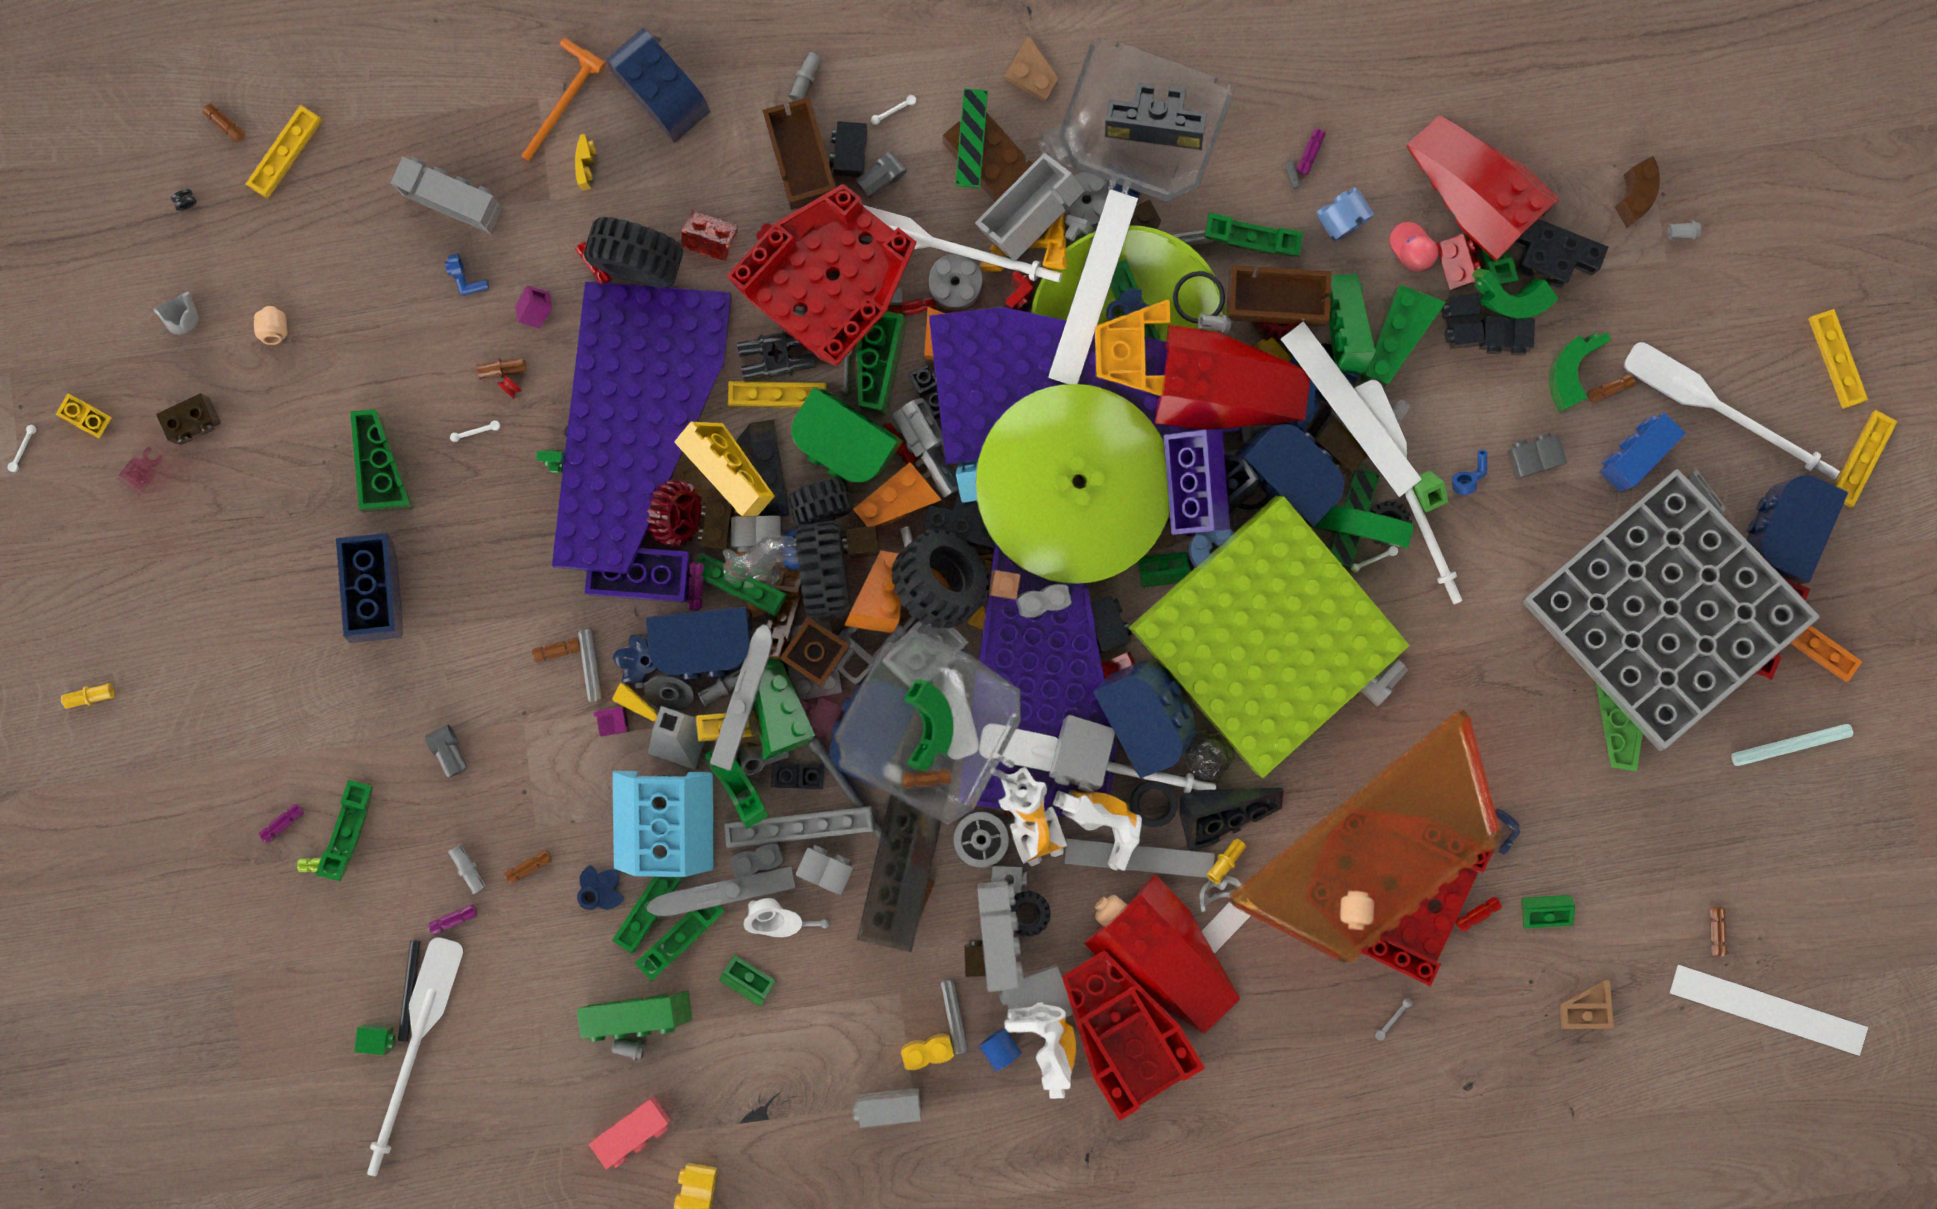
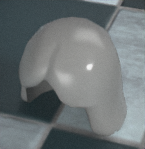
M190 291L153 309L165 327L175 335L189 333L199 324V314Z

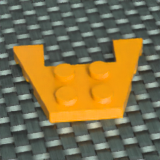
M1064 212L1028 248H1047L1042 264L1046 269L1064 270L1067 267ZM994 244L991 245L990 250L992 254L1007 258V255ZM981 261L979 266L984 272L1003 271L1004 268Z
M1170 300L1161 301L1095 326L1096 377L1161 396L1164 375L1146 376L1144 324L1170 323Z

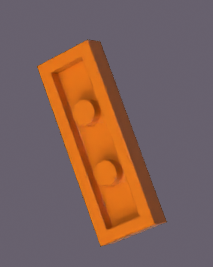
M1811 625L1790 642L1791 645L1844 682L1850 681L1863 662Z

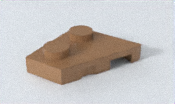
M1027 36L1006 72L1004 79L1047 102L1058 83V78L1032 39Z
M1604 980L1559 1004L1561 1030L1614 1029L1610 980Z

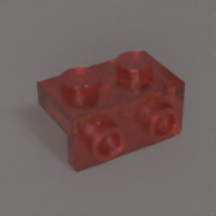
M692 210L682 229L681 245L683 248L727 261L729 248L737 234L738 225Z

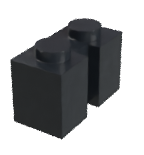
M837 121V129H832L831 143L835 144V153H830L829 166L833 168L835 176L860 177L864 174L868 131L866 123Z
M1479 293L1448 297L1441 309L1442 317L1447 321V328L1445 329L1446 343L1450 344V349L1480 346L1485 342L1483 323L1480 321Z
M1485 316L1481 320L1485 342L1479 346V350H1487V354H1501L1502 351H1511V355H1526V352L1534 348L1535 318L1509 319L1506 317Z
M1112 595L1091 603L1095 634L1101 653L1129 642V636L1132 635V632L1128 628L1127 621L1122 622L1119 613L1123 611L1118 599L1113 600Z

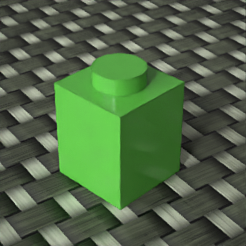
M1430 470L1420 474L1419 476L1422 480L1415 484L1413 489L1422 509L1429 512L1448 503L1444 481Z

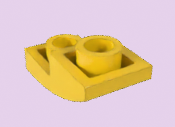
M586 134L580 135L575 155L576 179L582 191L591 189L590 181L593 180L590 166L587 165L595 164L593 155H597L594 141H589Z
M67 393L55 414L99 439L112 419L109 415Z

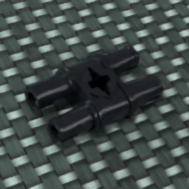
M786 331L766 336L762 334L758 336V339L737 342L739 357L759 353L764 357L762 363L741 366L744 381L761 377L770 380L771 377L788 374L792 376V374H795L794 371L816 368L814 354L795 357L789 355L790 348L803 345ZM775 347L780 353L778 363L773 358Z

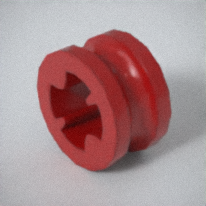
M506 375L504 376V382L498 383L513 399L516 397V392L522 391Z

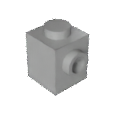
M992 865L991 882L1007 881L1008 887L1013 886V890L1016 893H1021V887H1026L1027 872H1022V866Z

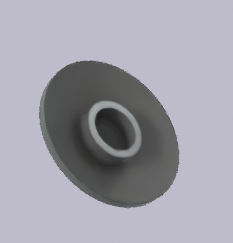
M655 676L645 685L644 693L646 699L659 709L663 706L676 711L683 710L690 706L694 699V691L691 685L677 676Z

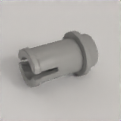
M1694 220L1684 224H1669L1667 227L1668 239L1690 238L1695 240L1696 237L1701 235V225Z
M1200 314L1198 329L1218 331L1221 334L1230 331L1231 319L1227 318L1226 315L1219 317Z
M614 1039L612 1045L613 1054L633 1057L635 1061L642 1059L645 1052V1044H641L639 1040L632 1042Z

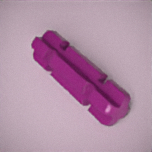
M1318 128L1313 130L1310 137L1311 140H1309L1302 155V161L1299 162L1297 167L1298 173L1305 176L1310 173L1312 164L1321 147L1320 143L1325 138V131Z
M692 562L689 564L688 571L691 577H688V597L690 599H687V607L689 610L697 611L702 608L700 596H702L703 576H701L703 574V564Z
M293 804L287 809V812H283L272 821L269 827H265L260 831L259 837L265 843L271 842L276 838L275 835L282 833L294 823V819H298L304 814L303 809L298 804Z
M468 905L462 908V910H457L441 917L440 920L436 919L428 924L429 930L432 935L443 932V929H450L465 922V920L475 918L477 911L474 905Z

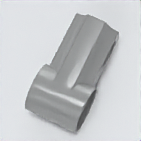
M1396 658L1360 692L1374 705L1379 706L1390 695L1392 687L1406 674L1408 669Z

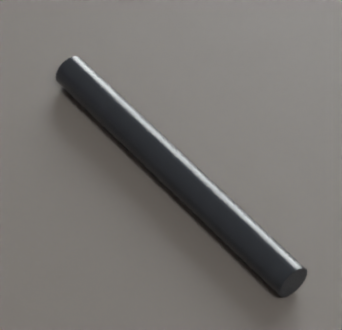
M410 940L398 1033V1041L407 1042L409 1035V1002L415 987L420 941Z

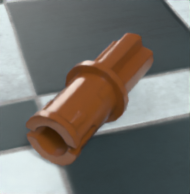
M522 357L503 361L500 358L497 359V362L476 364L479 380L497 376L504 378L508 374L525 372L527 368L526 361Z

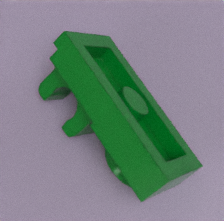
M537 450L536 461H543V466H549V472L562 473L565 450Z

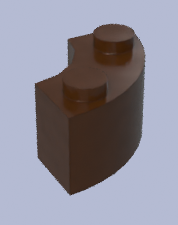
M1654 156L1633 166L1623 175L1626 182V193L1622 201L1615 206V209L1626 228L1647 213L1658 195L1660 173Z

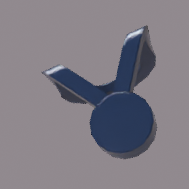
M1496 808V817L1513 829L1508 839L1499 849V852L1505 855L1512 846V841L1520 834L1519 824L1509 814Z

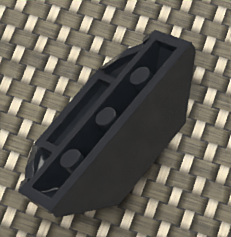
M772 419L750 423L737 438L736 442L775 496L759 515L790 516L775 421Z
M1224 454L1230 514L1255 493L1259 478L1246 459ZM1186 533L1187 536H1192V535L1196 534V533Z

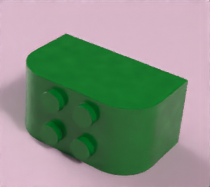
M813 387L796 414L791 427L792 438L800 450L808 454L807 459L817 466L820 464L829 468L827 472L833 477L843 478L851 482H865L882 475L904 441L820 387Z

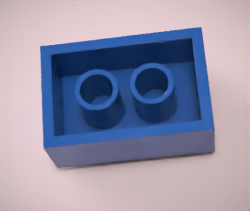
M1665 412L1658 416L1653 414L1650 418H1645L1635 428L1638 432L1634 433L1631 437H1626L1619 444L1621 449L1615 454L1611 453L1602 462L1604 467L1599 473L1619 492L1636 486L1686 434Z

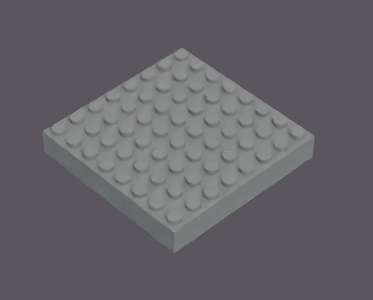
M1678 469L1672 472L1523 601L1526 608L1659 751L1665 750L1820 618L1804 599Z

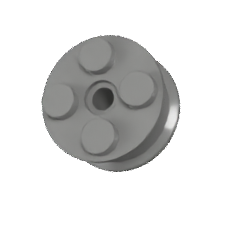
M1079 173L1074 175V177L1085 191L1070 206L1066 205L1064 207L1065 221L1069 214L1088 220L1095 230L1098 227L1109 193L1107 181L1094 173ZM1088 200L1090 203L1084 204L1083 201Z
M949 254L941 257L934 263L929 273L928 283L931 296L939 306L946 310L962 311L971 307L978 300L982 291V274L978 265L971 258L958 254ZM954 280H958L960 283L959 285L954 286L951 284V282Z
M971 813L965 816L955 829V850L958 856L971 866L988 867L994 865L1004 856L1008 848L1009 837L1007 829L1003 822L991 813ZM984 835L986 841L983 844H979L976 841L977 836Z

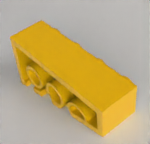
M690 422L674 441L741 516H758L775 497L723 423Z

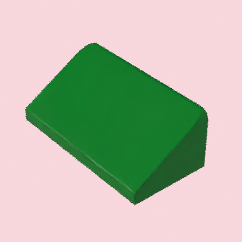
M1186 552L1142 557L1138 561L1140 582L1143 588L1177 584L1190 573Z
M1570 895L1525 897L1521 899L1524 929L1573 926L1575 904Z
M736 955L733 956L719 979L721 983L758 1006L763 1004L776 983V980Z

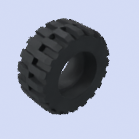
M599 217L592 224L583 254L586 262L601 271L607 272V274L633 283L665 289L675 283L684 251L682 245L674 238L655 229L624 219Z
M831 520L798 526L795 530L797 559L807 615L816 619L847 614L851 610L839 523Z
M928 530L919 534L897 555L896 561L892 566V584H895L894 591L896 596L900 597L901 605L908 608L911 616L918 617L920 619L919 622L925 625L930 623L931 627L935 628L943 627L948 629L959 626L974 614L988 597L990 580H987L989 573L988 569L984 568L985 562L983 558L977 555V550L973 546L970 547L967 544V540L963 537H956L955 533H945V530ZM931 568L938 571L947 580L951 590L945 588L936 580Z

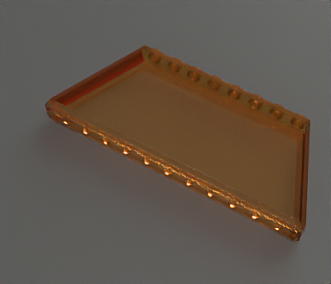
M1460 709L1445 719L1227 896V900L1233 907L1343 963L1347 961L1352 963L1361 956L1360 951L1364 947L1375 945L1381 939L1380 934L1385 930L1391 931L1401 923L1399 921L1401 917L1406 913L1409 916L1417 911L1422 900L1425 898L1429 900L1440 891L1438 887L1444 882L1449 884L1459 876L1458 871L1464 866L1468 868L1475 864L1479 859L1477 856L1484 850L1486 852L1492 850L1498 844L1496 840L1502 836L1470 716L1464 709ZM1348 892L1368 893V897L1374 901V920L1371 924L1364 925L1363 930L1349 929V924L1342 922L1340 919L1341 899L1344 896H1348Z

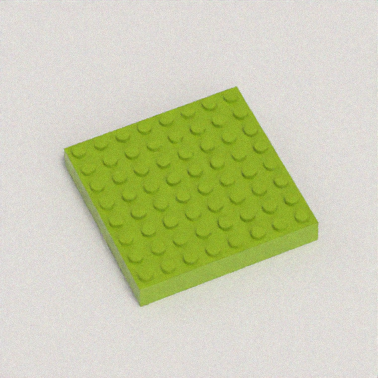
M1275 496L1128 627L1159 664L1167 669L1172 679L1178 683L1179 687L1250 769L1261 778H1264L1410 646L1284 496Z

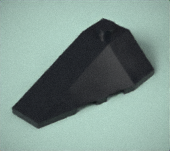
M1282 788L1201 790L1180 796L1179 815L1189 850L1193 851L1214 845L1220 841V836L1230 831L1234 834L1241 830V825L1251 820L1257 822L1282 809L1284 790Z

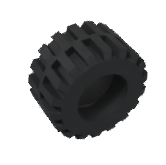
M832 478L807 485L792 492L787 497L796 527L802 524L835 520L849 514L855 508L846 479Z

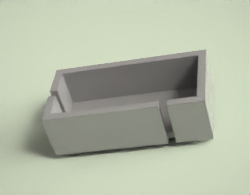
M1044 153L975 224L989 241L1012 260L1016 261L1065 211L1064 207L1066 205L1070 206L1085 190L1071 172Z
M402 157L390 183L402 196L487 233H492L503 207L497 202L498 198L492 195L493 192L482 186H479L478 189L470 186L468 180L459 176L453 179L447 176L448 172L434 166L433 169L425 166V162L418 158L412 157L409 160Z
M1007 881L977 884L988 992L1019 989L1018 982L1023 981L1021 962H1016V956H1020L1018 937H1013V931L1018 930L1016 912H1011L1010 905H1015L1013 886L1008 887Z

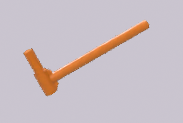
M566 38L561 40L560 46L576 56L582 68L522 153L521 157L528 162L589 74H600L606 66V62L588 50L581 49Z

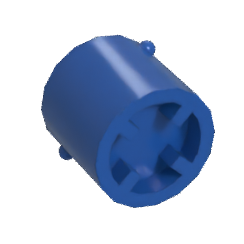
M1005 1027L993 1033L979 1045L995 1071L1006 1067L1022 1054Z

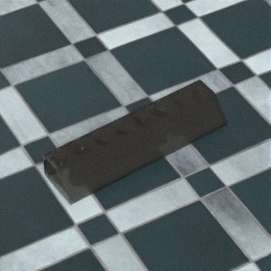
M902 745L857 940L912 952L950 784L940 785V782H938V785L917 787V785H914V788H903L901 782L902 774L912 772L913 775H916L915 772L921 771L907 765L916 747ZM948 753L946 756L936 754L933 765L926 771L936 770V772H939L940 769H949L952 777L955 760L950 758Z

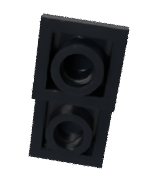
M928 363L909 373L908 376L919 397L924 399L933 417L937 419L940 417L936 374L931 364Z
M772 763V788L823 790L824 765Z

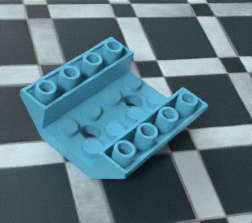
M613 771L614 869L633 876L686 877L713 870V772H688L686 777L638 776V771ZM661 796L665 798L667 806L658 808L654 805L653 799ZM657 845L664 846L667 849V855L663 857L657 856L654 853V847Z

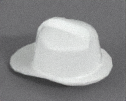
M763 898L758 901L752 900L749 902L748 916L744 921L745 930L748 932L773 937H787L801 929V917L795 912L782 909L779 902L775 899Z

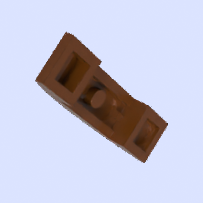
M780 569L775 589L787 594V597L777 617L770 614L767 623L772 632L773 639L769 658L780 659L789 643L796 623L802 598L801 579L797 570Z

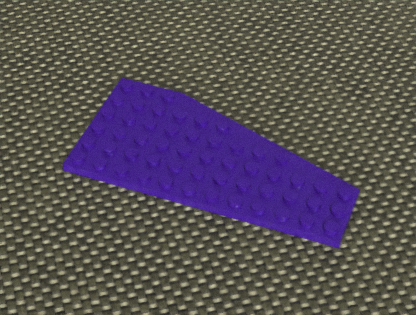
M585 281L553 550V568L628 574L650 524L646 521L649 517V512L646 510L650 509L651 505L648 500H653V492L658 491V485H663L665 481L672 480L674 470L683 453L674 441L690 422L699 421L718 375L724 367L731 292L678 288L664 289L652 286L600 284L599 282Z
M1005 307L929 315L946 464L978 460L989 432L1009 408L1036 391L1052 386L1066 385V383L1048 378L1066 320ZM1094 332L1078 384L1099 387L1125 398L1147 416L1162 439L1167 434L1200 431L1154 423L1157 401L1161 396L1096 377ZM1144 337L1146 376L1164 375L1167 350H1165L1166 342ZM1240 427L1212 430H1222V432L1237 431L1241 429Z
M995 543L990 583L992 570L1020 574L1017 596L1027 591L1040 592L1044 587L1053 584L1066 585L1071 604L1061 610H1046L1043 614L1036 617H1024L1019 614L1016 599L989 595L988 591L971 712L979 743H981L984 728L990 724L1053 736L1059 739L1063 720L1068 715L1112 728L1093 693L1104 681V674L1099 656L1087 584L1060 583L1038 577L1015 564ZM1115 738L1108 760L1110 762H1115L1117 746ZM979 749L975 755L965 758L959 803L1003 809L1000 806L999 800L1006 796V792L999 774L1003 772L1008 775L1014 774L1023 766L986 759L981 755ZM1026 767L1036 782H1044L1046 785L1044 812L1048 808L1053 807L1056 816L1067 817L1062 814L1063 809L1053 805L1054 799L1058 791L1069 794L1070 790L1082 791L1079 789V786L1072 783L1069 785L1059 784L1055 782V778L1049 777L1050 771ZM1106 771L1102 786L1093 792L1111 795L1114 772ZM1025 786L1020 787V790H1026L1027 788Z

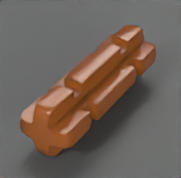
M213 103L204 106L203 114L209 120L213 119L212 122L226 135L230 134L229 137L234 142L243 140L245 131L239 126L235 127L236 123L222 111L218 112L219 109Z
M1628 374L1620 379L1618 378L1603 384L1599 388L1596 387L1589 390L1587 396L1591 403H1595L1624 389L1635 386L1636 382L1633 375Z
M578 638L568 639L566 643L565 641L545 645L543 649L542 646L533 648L532 656L535 662H542L547 657L548 659L568 655V652H571V654L581 651Z
M940 769L939 772H936V770L915 772L916 775H913L912 772L902 774L901 782L903 788H914V785L925 787L938 785V782H940V785L950 784L952 777L949 769Z
M547 851L538 853L537 857H531L515 866L516 869L512 868L504 873L505 879L509 884L515 883L520 880V877L524 878L540 869L541 865L543 867L552 861L550 854Z
M1712 907L1710 909V918H1713V921H1711V941L1714 942V945H1711L1712 955L1726 956L1727 946L1724 944V942H1727L1726 922H1724L1726 910L1723 907Z

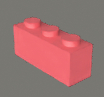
M653 1096L595 1138L589 1146L605 1169L612 1165L614 1168H617L627 1160L625 1155L633 1150L637 1153L647 1146L646 1140L652 1135L658 1138L668 1130L666 1125L671 1119L655 1096Z

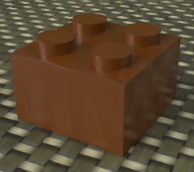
M808 617L780 659L823 687L850 648V645Z

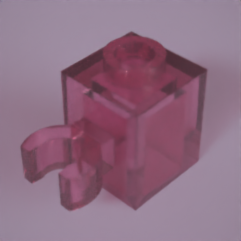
M150 447L143 451L142 461L134 456L118 475V481L138 495L143 492L155 477L156 471L151 467L158 466L162 461L161 455L156 460L148 458V454L151 452Z
M821 697L816 706L800 700L804 712L812 715L809 723L813 727L814 733L826 737L827 733L831 734L836 720H839L842 714V706Z

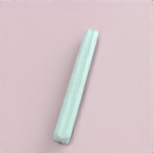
M1843 724L1732 753L1731 758L1735 766H1740L1853 736V730L1850 724Z

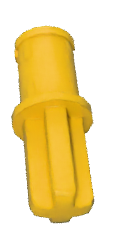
M111 683L92 688L86 686L83 690L63 694L61 696V703L66 709L85 704L91 706L93 702L114 698V689Z
M1240 839L1233 840L1223 854L1218 855V860L1206 874L1208 879L1215 884H1220L1226 873L1235 867L1234 862L1246 848L1245 843Z

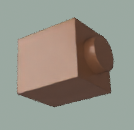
M992 570L989 595L1016 599L1020 574Z

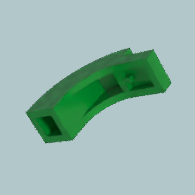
M1478 268L1471 274L1476 281V288L1483 293L1479 298L1480 303L1496 314L1512 318H1528L1544 312L1559 299L1545 280L1533 278L1520 291L1508 294L1489 270Z
M1596 332L1584 340L1579 335L1567 343L1556 355L1549 373V388L1559 413L1588 398L1578 379V366L1585 355L1611 341L1607 332L1600 336Z
M915 679L903 700L919 712L923 721V735L907 765L915 770L926 772L933 765L936 754L947 755L953 739L954 719L951 707L944 694L929 681Z
M714 749L706 753L705 757L710 768L732 799L745 827L748 829L768 817L769 815L765 809L766 806L749 775L743 772L738 758L735 757L732 769L729 771L710 763Z

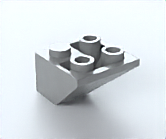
M661 706L652 731L648 754L695 770L705 741H698L696 718Z

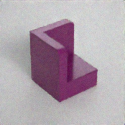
M527 285L515 305L517 322L541 328L552 310L550 292Z
M626 707L593 712V716L597 717L600 736L630 732Z

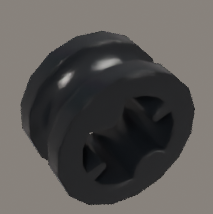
M183 189L171 196V201L176 203L175 208L177 211L187 210L197 203L196 198L192 197V190Z

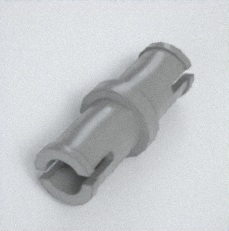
M813 52L807 53L801 70L796 72V81L788 95L792 100L803 99L809 85L813 84L815 80L813 76L822 60L819 55Z
M738 669V671L722 680L720 678L717 679L715 684L697 692L703 705L706 706L723 695L725 697L728 696V692L735 689L741 669Z
M462 844L448 851V854H450L459 870L457 872L458 875L463 876L472 894L487 886L475 868L477 866L476 863H472Z

